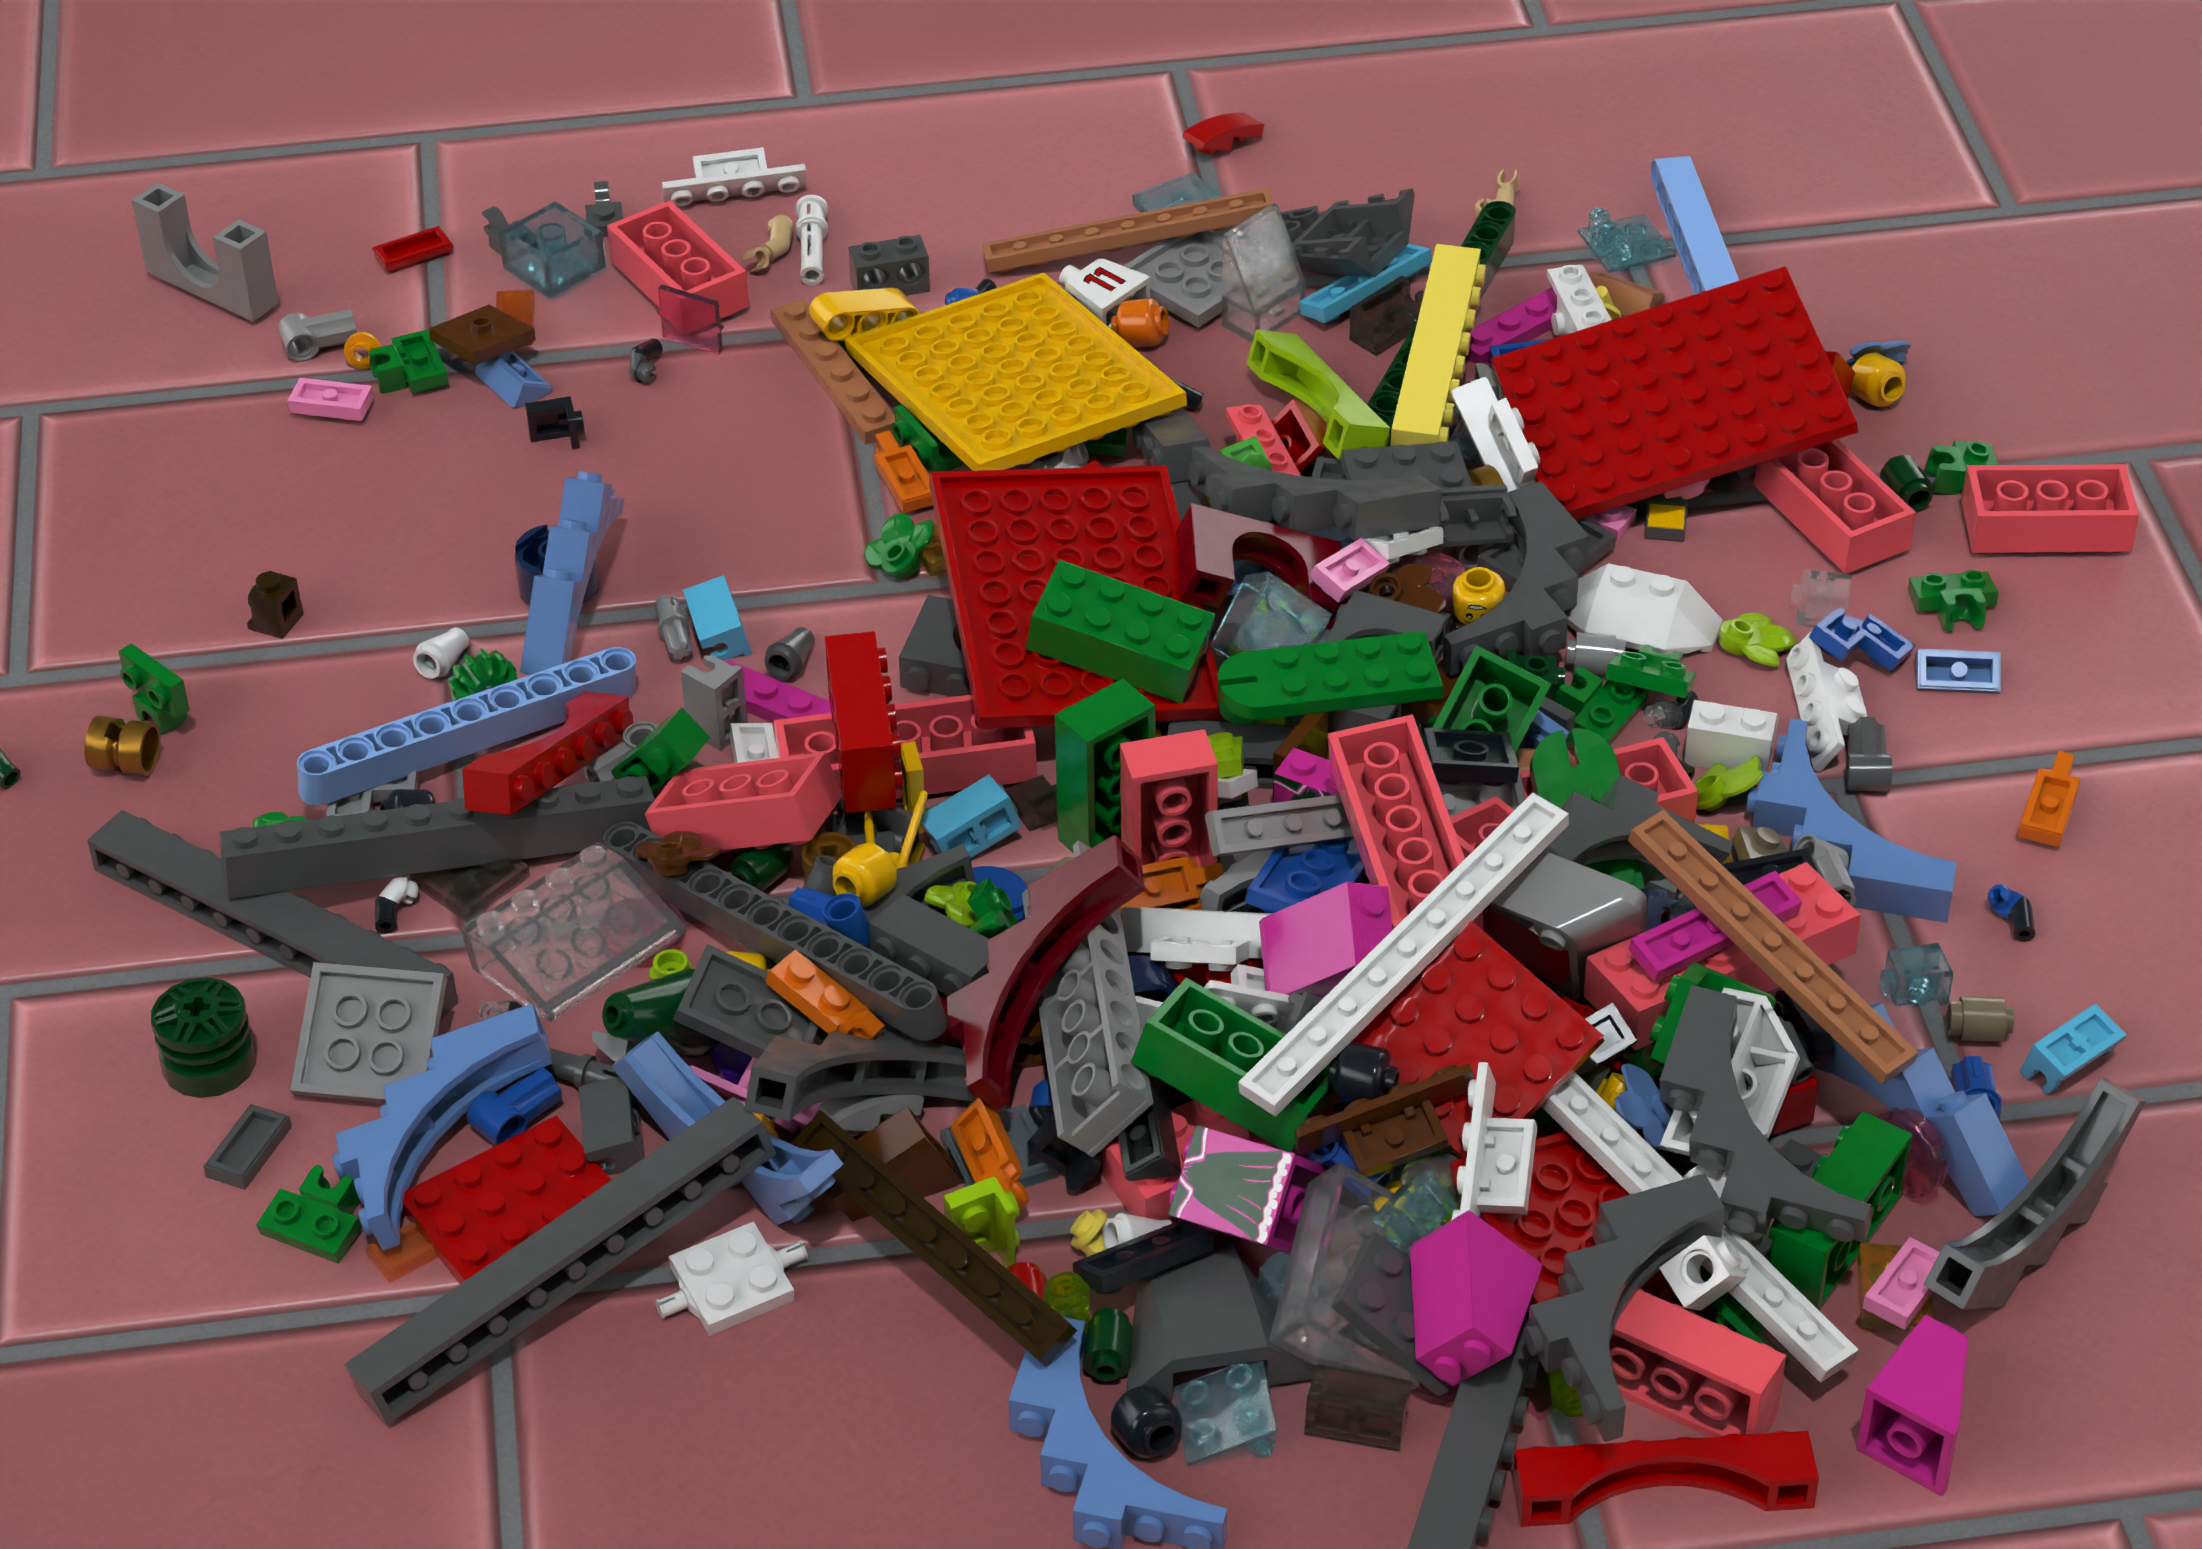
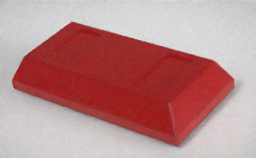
M440 226L374 246L372 251L389 273L448 255L454 247Z

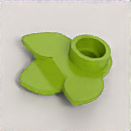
M1744 613L1736 619L1726 620L1722 622L1718 631L1720 636L1719 643L1723 649L1735 655H1747L1754 662L1772 667H1778L1779 657L1776 652L1790 650L1798 644L1796 638L1789 630L1780 625H1772V619L1760 613Z
M1755 755L1750 760L1732 769L1727 770L1724 765L1717 763L1706 771L1700 779L1693 783L1698 790L1697 809L1716 810L1727 802L1728 797L1743 793L1757 784L1763 777L1758 756Z
M971 881L956 882L952 887L935 885L927 890L924 900L929 904L945 909L948 918L967 928H970L973 923L979 920L967 902L977 883Z

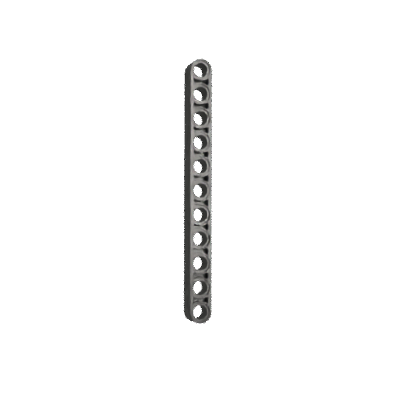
M630 821L620 822L608 828L604 833L603 842L616 873L623 879L776 963L781 962L796 949L856 997L863 1005H866L878 1019L920 1041L932 1040L943 1034L946 1030L948 1019L936 986L930 981L705 860L689 862L688 871L684 874L674 876L654 874L653 865L648 863V859L638 857L635 848L637 844L644 841L660 842L663 838Z

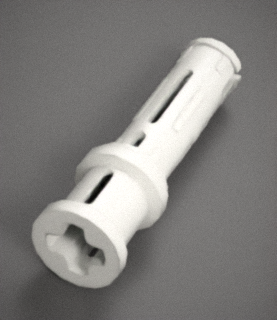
M817 195L803 196L796 203V215L799 218L796 222V234L801 239L800 277L802 282L808 285L819 284L824 278L823 239L828 233V223L824 218H826L828 213V205L822 197ZM808 205H810V213L807 212Z

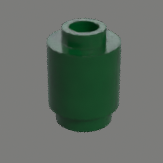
M1909 455L1895 456L1885 463L1880 472V479L1915 512L1925 508L1933 498L1932 484L1913 457Z
M788 843L773 844L768 848L759 850L749 847L731 862V875L763 892L789 871L790 864L794 861L793 851Z
M1115 1308L1097 1310L1086 1324L1083 1367L1088 1374L1101 1381H1113L1121 1378L1128 1373L1131 1367L1133 1327L1129 1322L1128 1316L1123 1311Z

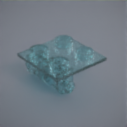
M1596 207L1589 213L1588 227L1578 229L1580 236L1608 273L1648 263H1656L1660 260L1676 256L1675 252L1645 214L1613 221L1610 220V214L1606 209Z
M1264 1360L1233 1364L1173 1387L1177 1409L1182 1417L1181 1434L1188 1466L1246 1445L1256 1457H1266L1272 1453V1448L1276 1444L1274 1434L1278 1433Z

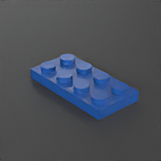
M1355 839L1275 849L1249 886L1245 903L1258 907L1266 913L1273 914L1345 882L1360 883L1366 871Z

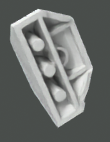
M1609 563L1578 579L1577 606L1564 611L1568 617L1567 624L1576 632L1616 635V640H1626L1625 647L1639 650L1643 645L1653 646V651L1661 654H1671L1672 652L1688 654L1697 650L1711 652L1723 622L1721 617L1686 580Z
M1724 987L1722 993L1737 996V1023L1731 1047V1064L1738 1092L1754 1124L1765 1138L1768 1139L1800 1057L1767 996ZM1674 1109L1660 1143L1662 1150L1690 1156L1689 1139L1698 1111L1682 1112Z

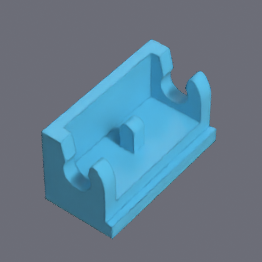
M724 575L683 590L702 649L714 647L719 643L726 644L722 650H716L710 654V656L717 657L723 661L742 654L744 656L752 654L736 604Z
M989 774L925 812L920 821L921 827L931 838L929 841L930 845L937 854L964 844L970 858L1022 828L1009 796Z
M2095 1003L2033 1044L2019 1072L2029 1080L2041 1071L2047 1080V1083L2043 1086V1093H2051L2058 1088L2061 1081H2064L2099 1056H2106L2112 1052L2116 1045L2126 1038L2127 1034Z

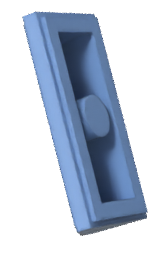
M514 351L480 363L475 369V374L512 408L522 407L525 403H530L550 394L553 389L545 379Z
M1918 649L1915 654L1914 664L1917 690L2001 692V652Z

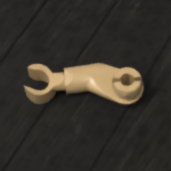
M1504 169L1499 172L1497 176L1498 190L1496 199L1491 200L1487 198L1486 204L1493 201H1505L1514 206L1515 193L1520 189L1517 170L1514 172V177L1506 183ZM1484 198L1478 200L1475 204L1476 219L1486 205Z
M782 214L770 219L767 224V230H771L770 240L761 245V247L751 249L743 255L742 262L749 260L754 255L757 256V265L749 271L750 273L766 268L769 261L788 252L793 232V222L788 216Z

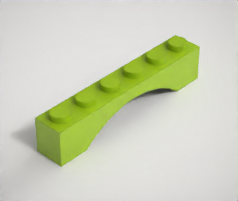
M1256 329L1246 365L1261 380L1294 395L1321 416L1327 426L1323 444L1338 460H1341L1342 450L1388 446L1390 427L1297 334Z

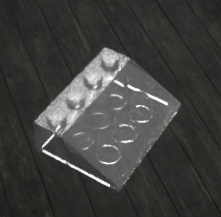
M596 842L559 867L552 869L531 885L516 892L512 897L495 908L480 915L476 920L463 927L461 932L474 971L524 1005L533 1003L537 1014L552 1022L685 934L687 930L685 924L623 857L601 843Z
M1340 1162L1308 1182L1269 1342L1310 1364L1412 1390L1419 1387L1420 1381L1330 1306L1367 1237L1378 1232L1410 1260L1412 1244L1445 1225L1446 1222Z

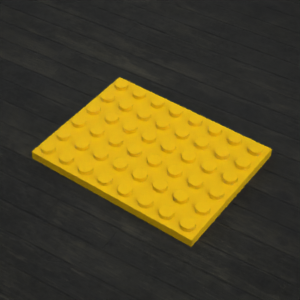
M1044 272L845 339L847 353L972 471L1005 470L1019 464H1029L1035 461L1036 458L1053 452L1066 451L1073 445L1087 440L1100 439L1107 433L1122 428L1134 427L1141 421L1156 416H1165L1175 409L1187 406L1186 392Z

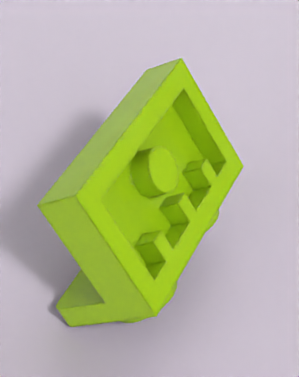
M993 1176L944 1195L945 1217L986 1252L996 1251L1006 1268L1016 1263V1247L1020 1245V1239L1015 1228V1218L1020 1216V1211L1011 1191L1004 1192L996 1177Z

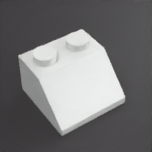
M1694 700L1687 728L1684 762L1691 766L1711 768L1719 763L1728 770L1745 763L1757 755L1760 759L1761 771L1768 772L1779 722L1778 713Z

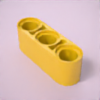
M898 288L827 292L815 297L809 306L811 319L831 341H845V339L920 314L911 301Z

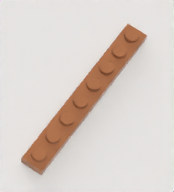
M1266 188L982 244L988 273L995 271L1006 273L1014 270L1016 267L1026 265L1042 266L1050 263L1052 260L1063 258L1079 259L1089 253L1099 251L1115 252L1125 246L1135 244L1151 245L1166 238H1188L1198 232L1208 230L1224 231L1231 226L1244 223L1260 224L1267 219L1275 218L1276 211L1270 189Z
M1664 809L1631 829L1628 841L1878 1082L1883 1085L1914 1064L1919 1052Z

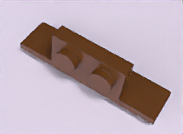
M1470 1064L1460 1067L1455 1065L1445 1066L1434 1072L1431 1078L1415 1084L1413 1082L1398 1084L1390 1089L1388 1094L1371 1101L1367 1098L1356 1100L1347 1105L1344 1111L1329 1117L1325 1115L1311 1117L1294 1131L1296 1151L1301 1156L1343 1140L1359 1178L1362 1180L1448 1147V1138L1433 1105L1468 1092L1469 1082L1473 1079Z

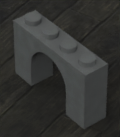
M1355 590L1348 603L1340 605L1334 626L1331 630L1326 629L1320 643L1425 631L1436 663L1443 652V639L1447 633V616ZM1402 703L1330 711L1328 716V733L1401 717ZM1306 714L1292 716V724L1297 725Z
M927 596L899 655L901 688L952 697L971 694L964 655L960 651L962 645L952 599Z

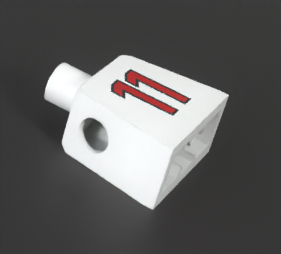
M1097 259L1082 270L1068 265L1062 270L1059 277V282L1065 287V291L1111 329L1112 316L1117 315L1118 308L1122 302L1150 298V276L1106 259Z

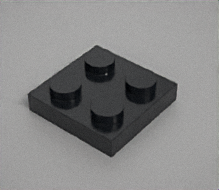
M1424 728L1423 744L1438 781L1446 784H1458L1462 780L1480 781L1488 786L1517 783L1519 766L1509 732Z

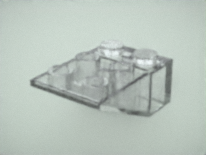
M1272 203L1222 235V326L1252 343L1256 329L1276 331L1299 316L1301 313L1298 302L1305 298L1306 282L1281 212L1275 203Z

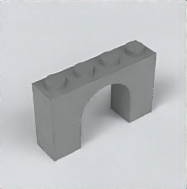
M157 182L132 200L147 273L253 322L279 304L266 231L240 219L236 220L213 237L217 264L202 250L194 237L185 194Z

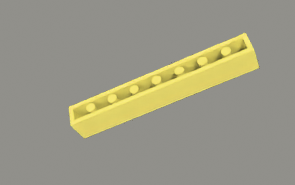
M1436 244L1391 428L1390 446L1448 442L1449 427L1445 426L1452 427L1455 403H1450L1454 402L1451 393L1453 389L1460 387L1459 379H1463L1465 359L1469 353L1471 333L1468 332L1473 333L1476 310L1479 309L1481 287L1484 286L1486 265L1480 264L1481 249Z

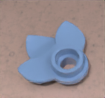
M1893 340L1884 343L1867 341L1852 347L1849 353L1853 357L1846 360V362L1852 367L1863 355L1876 352L1903 365L1907 363L1906 354L1909 353L1908 349L1911 348V344L1905 340Z
M1624 1064L1621 1066V1071L1626 1082L1627 1091L1615 1097V1109L1618 1115L1633 1129L1643 1130L1646 1142L1653 1149L1662 1150L1660 1143L1674 1109L1667 1103L1661 1102L1660 1090L1646 1071L1632 1064Z

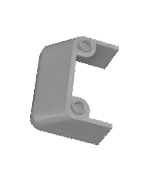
M1544 850L1491 902L1492 907L1533 922L1534 930L1539 935V941L1546 947L1556 951H1562L1564 948L1568 949L1570 974L1563 985L1560 987L1541 976L1542 982L1561 999L1564 996L1571 999H1578L1584 996L1586 958L1648 931L1647 898L1641 890L1625 881Z

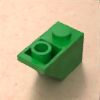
M681 707L648 734L611 772L618 779L627 776H646L653 792L687 766L711 737Z

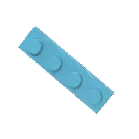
M1408 243L1376 277L1344 276L1298 302L1300 313L1302 316L1316 319L1321 323L1332 322L1348 309L1363 305L1366 299L1373 295L1390 290L1393 284L1418 274L1420 269L1432 263L1431 250Z

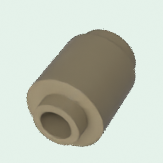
M1960 996L1959 1001L1949 1000L1946 1015L1948 1036H1958L1959 1041L2004 1042L2006 1033H2013L2014 1009L2013 1007L2006 1006L2004 997Z

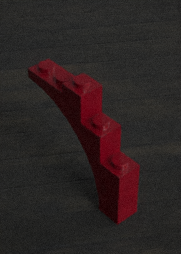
M1116 835L1028 885L1030 905H1028L1029 917L988 940L989 961L987 962V969L989 973L947 996V1028L954 1039L963 1041L962 1047L966 1058L967 1074L964 1077L966 1086L974 1097L981 1098L994 1110L1010 1103V1078L1016 1048L1028 1016L1046 984L1065 958L1096 926L1116 909L1145 891L1141 859Z

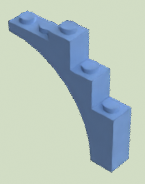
M578 471L577 478L565 477L559 522L557 526H550L543 574L534 576L520 673L531 675L571 661L579 615L594 561L609 526L616 517L623 513L625 498L614 497L615 489H612V483L601 482L602 474Z
M1790 718L1787 735L1779 734L1775 759H1781V763L1773 762L1771 773L1762 771L1763 777L1760 779L1759 787H1752L1749 790L1746 812L1754 813L1752 827H1768L1774 829L1779 835L1793 837L1791 849H1793L1797 840L1806 834L1813 835L1844 849L1849 857L1847 872L1855 887L1854 895L1857 901L1852 906L1854 908L1947 923L1957 862L1923 855L1892 843L1865 828L1843 811L1822 787L1811 766L1806 746L1807 721Z
M1882 1002L1869 1004L1894 1028ZM1830 1035L1832 1042L1831 1058L1826 1063L1814 1065L1815 1069L1834 1074L1859 1086L1885 1104L1904 1121L1936 1156L1957 1186L1973 1216L1998 1215L2029 1183L1986 1093L1966 1095L1964 1091L1955 1092L1934 1047L1918 1049L1919 1053L1914 1064L1882 1085Z
M533 1003L431 1038L433 1057L427 1059L429 1070L383 1086L386 1105L380 1106L382 1118L336 1133L338 1153L332 1154L335 1170L340 1179L344 1176H350L354 1179L357 1195L365 1208L358 1210L362 1227L367 1236L375 1235L382 1251L400 1245V1217L405 1191L408 1190L419 1165L437 1140L468 1111L472 1102L480 1094L486 1091L495 1092L519 1077L553 1063L547 1034Z
M659 1032L643 1039L612 1065V1068L670 1140L726 1102L680 1058ZM767 1132L776 1155L733 1185L742 1182L775 1225L789 1220L797 1224L815 1210L816 1205L812 1201L835 1183L836 1180L832 1174L843 1165V1162L832 1149L813 1151L799 1148Z
M1064 1317L1078 1331L1046 1367L1025 1350L1008 1405L1010 1431L1019 1432L1029 1437L1046 1438L1040 1454L1041 1485L1052 1487L1062 1492L1072 1491L1078 1493L1073 1508V1541L1085 1543L1094 1548L1122 1549L1126 1535L1138 1537L1146 1542H1162L1187 1547L1188 1549H1224L1227 1541V1508L1189 1498L1156 1482L1131 1464L1105 1437L1089 1409L1080 1380L1083 1368L1085 1321Z

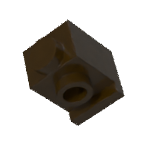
M273 571L264 572L257 576L256 585L251 588L248 594V604L252 613V618L247 623L248 629L283 639L303 616L297 578Z

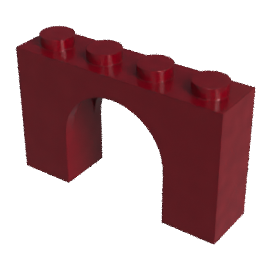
M1192 503L1176 531L1181 599L1220 608L1235 580L1233 561L1245 560L1267 567L1285 582L1292 596L1294 623L1297 628L1323 634L1326 629L1331 630L1334 626L1340 605L1348 603L1347 598L1338 603L1309 577L1316 564L1342 549L1340 541Z

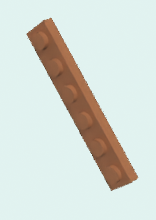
M806 300L792 301L786 305L771 309L772 323L865 445L877 441L875 437L877 433L890 430L893 435L892 423L895 422V415L837 341L828 339L809 315L810 305Z

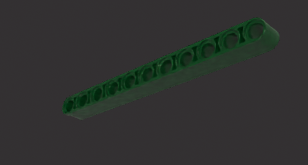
M1493 201L1486 204L1460 246L1481 249L1480 264L1486 265L1484 286L1481 287L1480 300L1514 242L1516 210L1513 205L1505 201ZM1417 321L1367 403L1390 427L1388 446H1390L1391 428Z

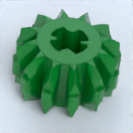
M480 648L477 655L473 658L465 654V663L463 665H452L454 676L447 680L451 690V699L455 701L517 680L518 675L512 662L504 658L503 654L497 650L488 654L487 651Z

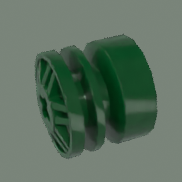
M208 977L189 979L171 986L157 998L151 1009V1026L155 1034V1043L159 1048L162 1073L172 1089L183 1095L198 1098L220 1096L236 1089L250 1077L256 1065V1052L252 1033L249 1029L245 1000L235 986L224 980Z

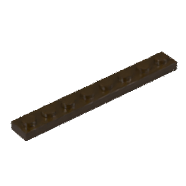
M820 1110L792 1141V1145L813 1151L832 1149L843 1162V1165L832 1174L836 1180L834 1184L1045 1367L1078 1331L823 1111Z

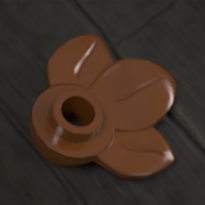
M1407 564L1394 574H1379L1371 581L1367 588L1368 594L1382 597L1385 593H1392L1393 595L1382 598L1438 614L1447 607V602L1443 596L1427 585L1432 576L1433 569L1431 566L1424 564Z
M675 831L667 834L660 842L644 841L637 844L635 852L638 857L648 859V863L653 865L654 874L674 876L686 873L688 871V863L691 861L708 860L716 857L721 853V848L718 846L701 845L702 838L698 833Z

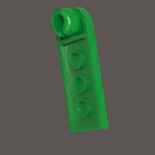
M1425 631L1246 651L1229 657L1223 662L1218 671V706H1220V714L1230 723L1236 725H1251L1261 719L1442 699L1443 684Z
M1580 728L1571 729L1566 740L1563 730L1546 736L1537 746L1530 762V778L1533 792L1559 808L1563 806L1573 792L1599 803L1602 796L1620 775L1617 758L1610 744L1597 733ZM1568 751L1575 757L1577 765L1571 766ZM1614 859L1586 865L1588 868L1625 881L1639 890L1645 888L1639 860Z

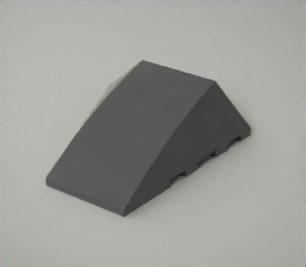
M1413 188L1400 190L1399 196L1395 199L1385 200L1384 194L1369 196L1368 203L1350 205L1349 201L1345 200L1335 202L1328 210L1319 212L1318 206L1276 213L1275 218H1270L1263 222L1239 247L1258 258L1303 270L1345 276L1376 277L1408 245L1415 194Z
M1232 1240L1213 1242L1214 1250L1197 1256L1193 1262L1174 1265L1160 1271L1156 1277L1151 1279L1137 1280L1131 1367L1128 1370L1126 1392L1143 1385L1151 1386L1162 1392L1168 1399H1173V1373L1262 1361L1267 1385L1315 1379V1372Z

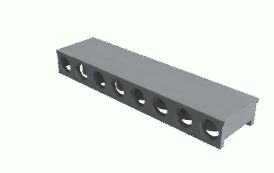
M1078 840L1073 845L1074 857L1072 859L1091 849V847ZM1029 889L1022 893L1025 919L1029 917ZM1120 907L1096 926L1065 958L1037 1000L1057 1136L1086 1152L1091 1157L1099 1153L1154 1103L1149 1074L1131 1063L1141 1037V1028Z

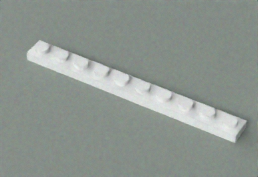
M1532 793L1238 1082L1239 1093L1276 1117L1461 933L1470 920L1473 921L1569 825V813Z
M1574 1072L1541 1106L1630 1195L1684 1180L1577 1073ZM1723 1223L1722 1240L1727 1239L1737 1249L1742 1258V1263L1739 1266L1747 1277L1728 1292L1820 1383L1852 1363L1859 1349L1739 1232ZM1707 1258L1701 1265L1712 1275L1714 1270L1713 1263Z

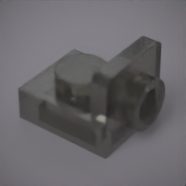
M1043 775L1006 789L1007 794L1018 809L1019 819L1029 832L1058 821L1057 784L1051 786Z

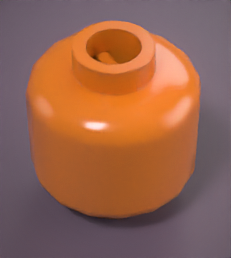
M1153 298L1130 300L1120 304L1117 315L1112 316L1111 327L1116 334L1133 348L1159 345L1163 336L1168 334L1169 318L1166 308L1160 306Z

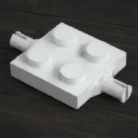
M753 1221L669 1256V1267L679 1283L680 1291L655 1300L656 1310L660 1314V1318L664 1319L687 1308L700 1319L709 1336L795 1301L794 1289L786 1277L783 1268L802 1260H807L806 1248L801 1241H798L781 1250H774L773 1247L766 1243Z

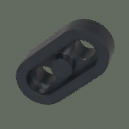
M1784 990L1777 991L1774 996L1776 1000L1774 1008L1776 1015L1782 1017L1784 1021H1789L1793 1024L1802 1046L1813 1065L1828 1062L1832 1054L1830 1034Z

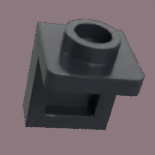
M571 396L525 403L531 443L569 437L571 448H579L578 434L585 433L581 410L574 411Z
M1054 1113L1027 1141L1028 1154L1065 1172L1067 1189L1075 1193L1087 1181L1093 1180L1101 1168L1102 1158L1100 1152L1091 1157L1086 1152L1058 1138Z

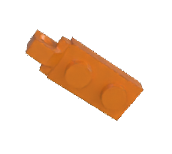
M890 430L875 434L877 439V454L873 455L875 467L902 513L932 506L933 501L929 486L930 476L912 446L899 447Z
M2058 750L2052 771L2043 768L2038 769L2020 822L2017 837L2060 847L2081 780L2080 777L2071 776L2075 754Z
M1188 856L1142 865L1145 891L1120 907L1121 916L1122 907L1125 906L1163 908L1192 902L1200 898L1203 887L1209 881H1215L1224 874L1222 864L1216 863L1198 867L1195 858L1189 859Z
M796 949L768 972L765 979L766 984L828 1034L831 1031H836L871 1040H876L881 1035L885 1025L867 1006L863 1005L856 997Z
M977 1098L950 1125V1128L975 1183L995 1176L1004 1192L1011 1191L1020 1211L1029 1202L1025 1186L1018 1180L1023 1174V1170L1020 1167L1021 1163L997 1111L981 1098Z

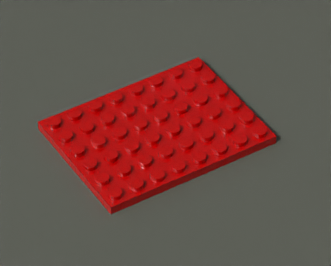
M1786 266L1491 358L1504 398H1507L1511 409L1516 407L1519 410L1524 422L1523 435L1527 443H1534L1539 453L1541 462L1538 464L1535 476L1536 482L1541 481L1575 520L1859 433L1857 420Z
M1167 465L943 471L930 473L929 486L978 728L1055 725V714L1091 696L1100 689L1117 682L1111 678L1025 649L1032 614L1059 560L1202 609L1201 603L1181 599L1176 531L1181 522ZM1210 639L1183 703L1134 687L1155 705V721L1224 719L1220 714V706H1218V671Z

